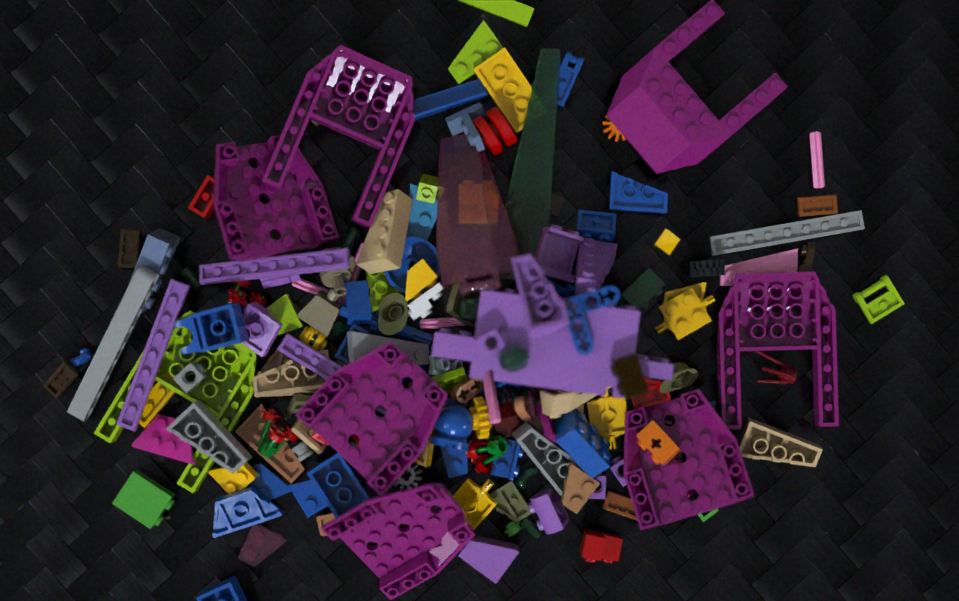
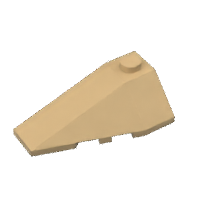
M328 349L318 351L329 358ZM290 360L277 368H272L253 377L254 396H292L301 393L313 395L327 380L297 361Z
M552 388L540 390L542 413L550 416V418H559L561 414L572 411L597 395Z

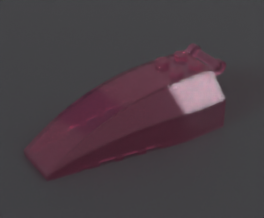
M465 134L440 140L436 249L442 286L447 291H450V284L459 281L462 295L468 294V291L501 287L499 273L514 272L511 258L519 256L517 239L485 149L478 152L475 145L471 147ZM493 275V279L466 283V279Z

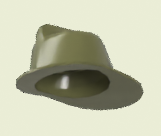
M391 293L380 302L378 328L381 333L394 335L400 332L406 325L409 313L407 300L403 295Z
M684 362L674 363L672 380H664L660 386V392L668 393L690 386L697 379L698 371L690 368Z

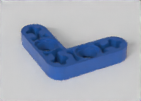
M604 287L569 298L564 302L565 307L569 306L570 301L573 304H577L578 307L575 308L576 315L581 314V317L569 320L568 323L575 349L579 354L587 355L593 350V341L584 313L616 303L620 298V292L616 287ZM609 289L611 292L616 293L613 301L606 298L603 299L604 304L601 305L598 292H601V296L608 294L607 290ZM589 295H593L597 299V304L594 307H589L586 304L585 300ZM571 310L567 311L568 318L573 316ZM579 320L584 324L581 332L573 330L572 325L575 321ZM587 333V337H583L584 341L590 344L587 347V351L579 349L578 345H581L580 338L576 340L575 335Z

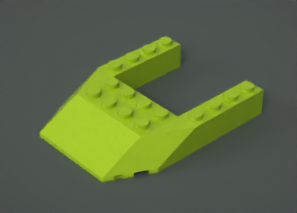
M189 311L182 315L180 318H178L177 321L189 317L195 313L193 311ZM186 327L174 328L155 380L193 403L200 400L232 434L254 394L253 377H255L257 353L243 343H238L210 351L181 354L180 349L185 348L192 342L193 335ZM142 354L94 432L95 435L109 443L115 442L124 427L116 424ZM191 362L200 363L205 368L206 372L204 373L207 375L202 382L188 393L168 377H163L166 371L172 377H175ZM189 371L188 379L194 381L196 374L193 371ZM198 450L193 455L196 462L195 465L188 463L177 482L178 485L192 493L198 491L215 462L211 457L204 453L202 454Z

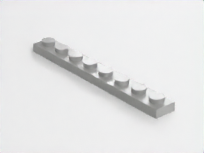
M862 210L717 235L709 237L712 256L863 230L865 227Z

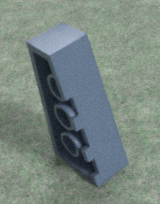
M162 228L147 235L130 279L131 282L140 265L159 274V278L141 313L152 308L155 301L154 295L161 286V280L167 271L168 264L181 238Z

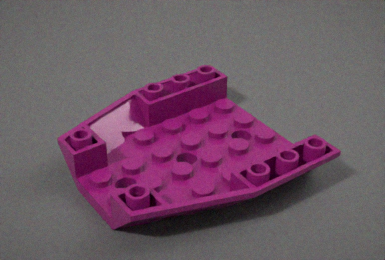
M280 135L271 136L264 143L236 146L235 142L216 145L213 204L229 258L232 260L244 262L312 249L339 238L324 186L299 148L295 152L279 190L261 183ZM249 160H254L257 163L258 167H251L249 165ZM259 196L267 197L268 203H262ZM271 231L278 233V240L270 236Z
M389 341L336 370L295 415L308 428H313L367 479V483L382 496L423 452L448 394L406 353ZM405 377L412 378V387L405 388L402 381ZM380 405L386 408V414L383 417H379L376 414V408ZM353 434L357 435L360 439L359 444L356 446L351 445L349 442V438Z
M699 389L681 394V397L647 408L640 407L625 412L623 474L640 530L669 524L755 496L736 438ZM673 416L675 418L674 425L666 426L664 423L665 418ZM654 420L681 450L679 453L686 454L687 459L684 463H678L675 456L665 466L661 463L657 465L649 457L652 453L648 449L644 451L637 443L639 439L636 435ZM661 440L659 442L653 441V448L657 447L659 449L661 447ZM690 490L698 492L697 500L691 501L688 499L687 495Z
M429 483L370 498L321 526V529L332 541L340 537L379 577V589L390 600L437 575L475 536V532L463 507L441 483ZM434 505L441 506L439 509L431 508ZM402 523L408 524L407 527H400L399 525ZM368 542H376L377 544L369 545Z

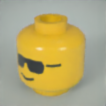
M306 326L298 338L316 351L324 350L328 343L325 340L326 336L312 326Z

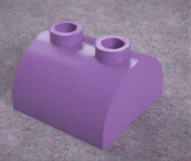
M553 486L538 492L530 498L531 502L528 503V506L532 513H537L539 519L536 520L540 531L544 530L546 534H552L566 527L570 518L564 505L560 502L561 498Z

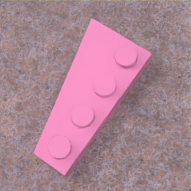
M798 249L725 265V275H720L719 286H731L736 274L798 272Z

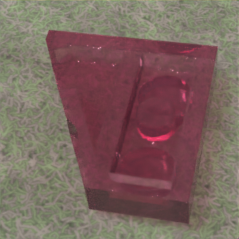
M253 525L237 559L255 567L283 545L288 538L261 525Z

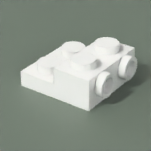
M440 283L408 305L410 308L408 313L413 320L420 316L423 319L432 313L431 308L433 305L429 300L432 298L435 301L443 295L441 291L444 288Z

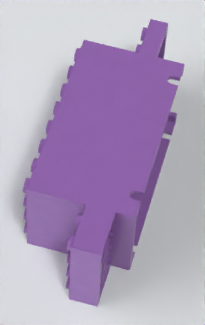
M486 287L485 290H481L475 336H472L470 331L460 330L458 334L452 333L453 329L440 328L434 335L432 356L471 361L470 378L485 379L486 372L492 370L493 381L605 396L606 388L611 386L608 391L613 393L612 397L624 398V396H619L616 387L619 381L617 376L613 377L610 366L613 365L612 360L635 353L640 311H635V306L619 305L616 308V304H611L584 313L593 341V350L587 355H582L575 349L568 324L551 335L530 339L520 296L517 295V291L505 289L504 293L497 292V288ZM568 297L562 298L563 302L569 299ZM585 300L589 307L596 305V301ZM572 301L566 307L567 311H572L573 316H569L570 321L581 317L580 313L576 315L575 308L578 306L573 304ZM578 320L573 323L572 328L575 332H581L584 324ZM494 328L497 331L501 329L507 339L504 341L506 346L484 358L474 340ZM587 333L575 335L576 340L578 338L581 340V345H578L579 349L587 351V347L590 344L589 342L586 343L583 338L587 337ZM489 336L486 339V345L490 348L495 347L498 343L497 338L494 336ZM637 354L644 377L672 380L674 364L669 363V359L650 356L649 359L645 355Z

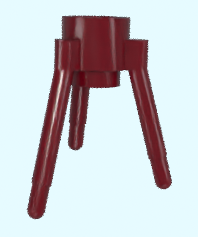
M755 351L782 366L779 370L762 367L763 371L777 374L779 379H757L758 383L794 384L797 377V369L791 368L790 364H786L765 352Z

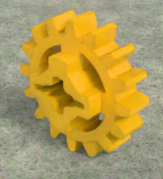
M483 396L473 397L471 400L472 405L469 407L473 418V430H475V435H477L478 439L488 438L492 423L489 421L487 405H485Z

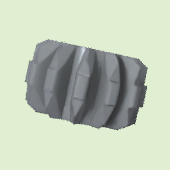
M419 464L410 465L406 469L408 472H411L409 479H405V476L402 477L401 475L394 483V486H398L399 483L402 484L400 490H403L405 485H407V489L411 488V484L417 487L418 483L415 480H422L421 476L416 475L422 473V469L416 470Z

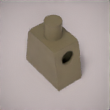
M333 288L327 294L320 290L300 310L297 317L327 337L342 307V304L337 301L339 296L334 294Z

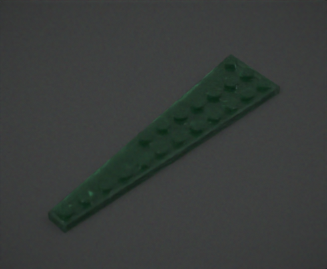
M541 48L531 98L527 107L528 111L519 142L489 278L515 279L511 258L531 254L535 259L543 227H550L561 49Z

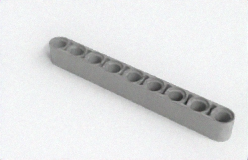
M140 265L136 270L67 413L83 422L91 415L159 278L158 273L143 265Z

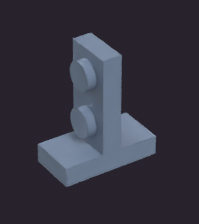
M480 102L445 118L452 136L464 132L471 147L475 145L478 152L484 150L485 147L472 120L479 115L487 120Z

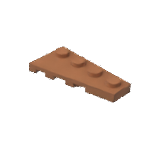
M260 404L235 432L292 484L305 469L287 442L271 458H267L257 451L260 447L257 443L261 439L267 420L262 418L264 413L261 412V410H266ZM271 422L270 426L277 427L274 422ZM268 429V432H267L265 441H266L267 438L271 439L270 436H269V434H270L271 431H270L269 429Z

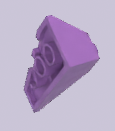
M527 254L511 258L529 338L535 339L551 335L567 325L569 318L565 303L557 295L554 287L544 276L543 271L532 255Z

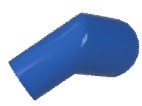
M550 278L548 280L554 287L557 295L566 297L572 295L574 287L569 283L563 288Z
M81 349V355L69 359V361L75 367L84 364L92 357L90 349Z

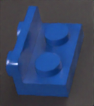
M578 209L576 232H579V236L584 237V239L591 238L595 241L612 243L615 236L617 214Z
M503 438L507 443V451L505 456L493 460L490 475L508 478L513 481L514 476H518L520 466L516 464L518 458H522L524 449L516 440Z

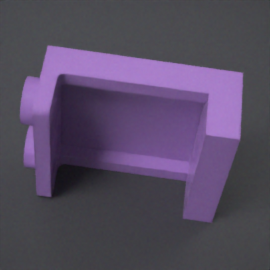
M557 225L543 227L535 261L543 271L544 276L567 283L574 282L575 275H572L571 272L579 242H584V237L579 236V232L572 230L565 232L562 231V227Z

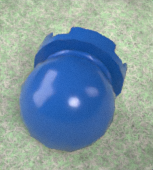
M459 404L447 405L438 416L435 423L438 434L436 436L431 435L430 443L446 447V443L453 444L452 448L467 452L469 444L465 443V439L470 436L473 430L472 415L469 410Z

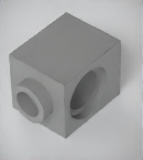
M191 362L173 379L188 393L202 382L207 375L204 373L206 372L205 368L200 363ZM189 371L195 372L196 379L194 381L188 379Z

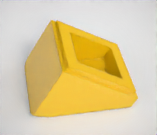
M665 228L654 245L670 255L680 239Z

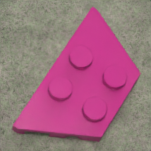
M158 414L132 443V447L192 465L196 463L192 453V448L195 447L166 430L176 420L175 418Z

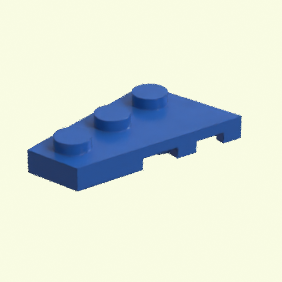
M311 479L288 485L307 518L328 506Z

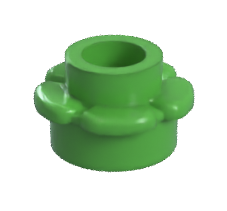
M512 521L507 524L504 533L511 537L522 529L519 525L520 522Z

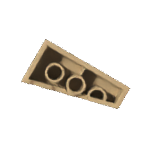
M401 190L385 192L356 262V265L370 274L401 268L413 199Z
M747 417L737 441L742 458L785 462L809 467H816L823 451L819 444Z

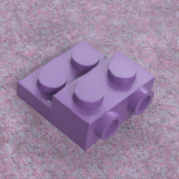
M253 302L247 304L242 311L249 341L242 343L261 357H264L283 324L272 317L269 310L259 303Z

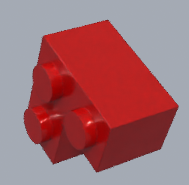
M209 175L206 176L188 209L206 219H209L215 210L213 204L215 178Z
M584 528L579 549L581 557L591 563H596V560L601 561V558L606 563L618 562L623 538L619 535Z

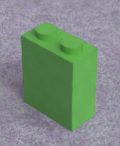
M137 469L132 472L112 504L151 529L155 525L158 527L163 521L164 516L162 514L165 510H170L175 502L173 498L176 494Z

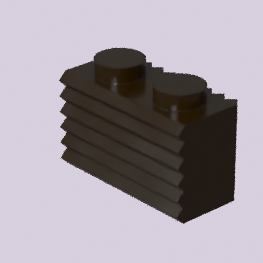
M636 353L612 360L613 365L610 366L613 377L617 376L619 384L616 387L619 396L629 399L649 392Z

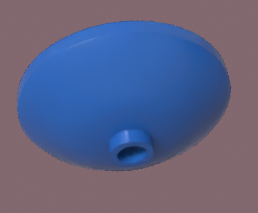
M406 237L401 268L384 271L388 282L396 290L406 293L407 271L411 268L409 264L411 261L418 263L422 258L426 260L438 275L435 278L437 281L441 272V258L437 249L423 238ZM425 287L420 292L423 293L427 291L428 288Z

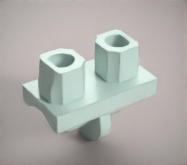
M429 356V375L436 376L463 368V362L460 360Z

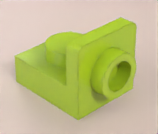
M422 174L416 199L434 204L441 178Z

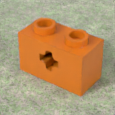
M654 420L636 435L639 439L637 441L639 446L644 451L648 449L652 453L649 457L657 465L661 463L665 466L681 451ZM661 440V447L659 449L657 447L653 448V441L659 442Z

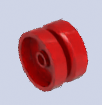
M494 106L487 110L490 124L481 115L473 119L472 122L482 142L496 156L503 151V146L499 139L508 147L515 144L517 139L501 112Z

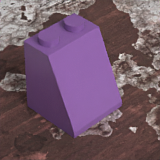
M475 535L459 551L458 556L496 584L518 555L519 548L514 543Z

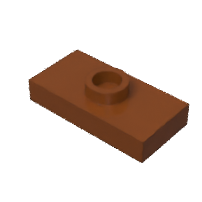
M837 195L797 198L798 217L838 214Z
M608 490L602 509L637 520L631 497Z

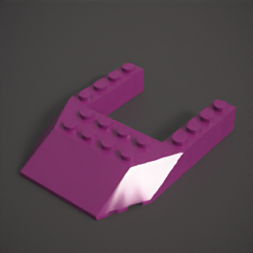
M714 0L709 1L622 76L611 106L606 114L656 174L697 165L788 87L775 72L724 117L718 120L669 62L725 14Z
M342 45L337 47L307 72L261 183L278 190L281 188L310 119L379 150L351 217V221L367 228L371 227L415 121L412 77Z
M816 272L736 274L718 313L717 332L718 415L728 429H742L740 351L812 349L814 425L819 427L839 426L836 310L833 304H831Z

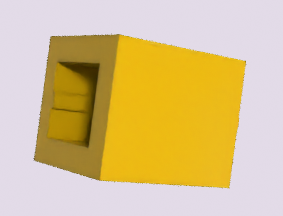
M424 258L407 271L405 294L407 302L410 299L416 300L422 295L420 291L423 288L427 287L429 289L437 282L435 278L438 275Z

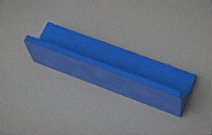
M477 79L415 99L413 101L414 118L419 120L487 98V91L481 81Z

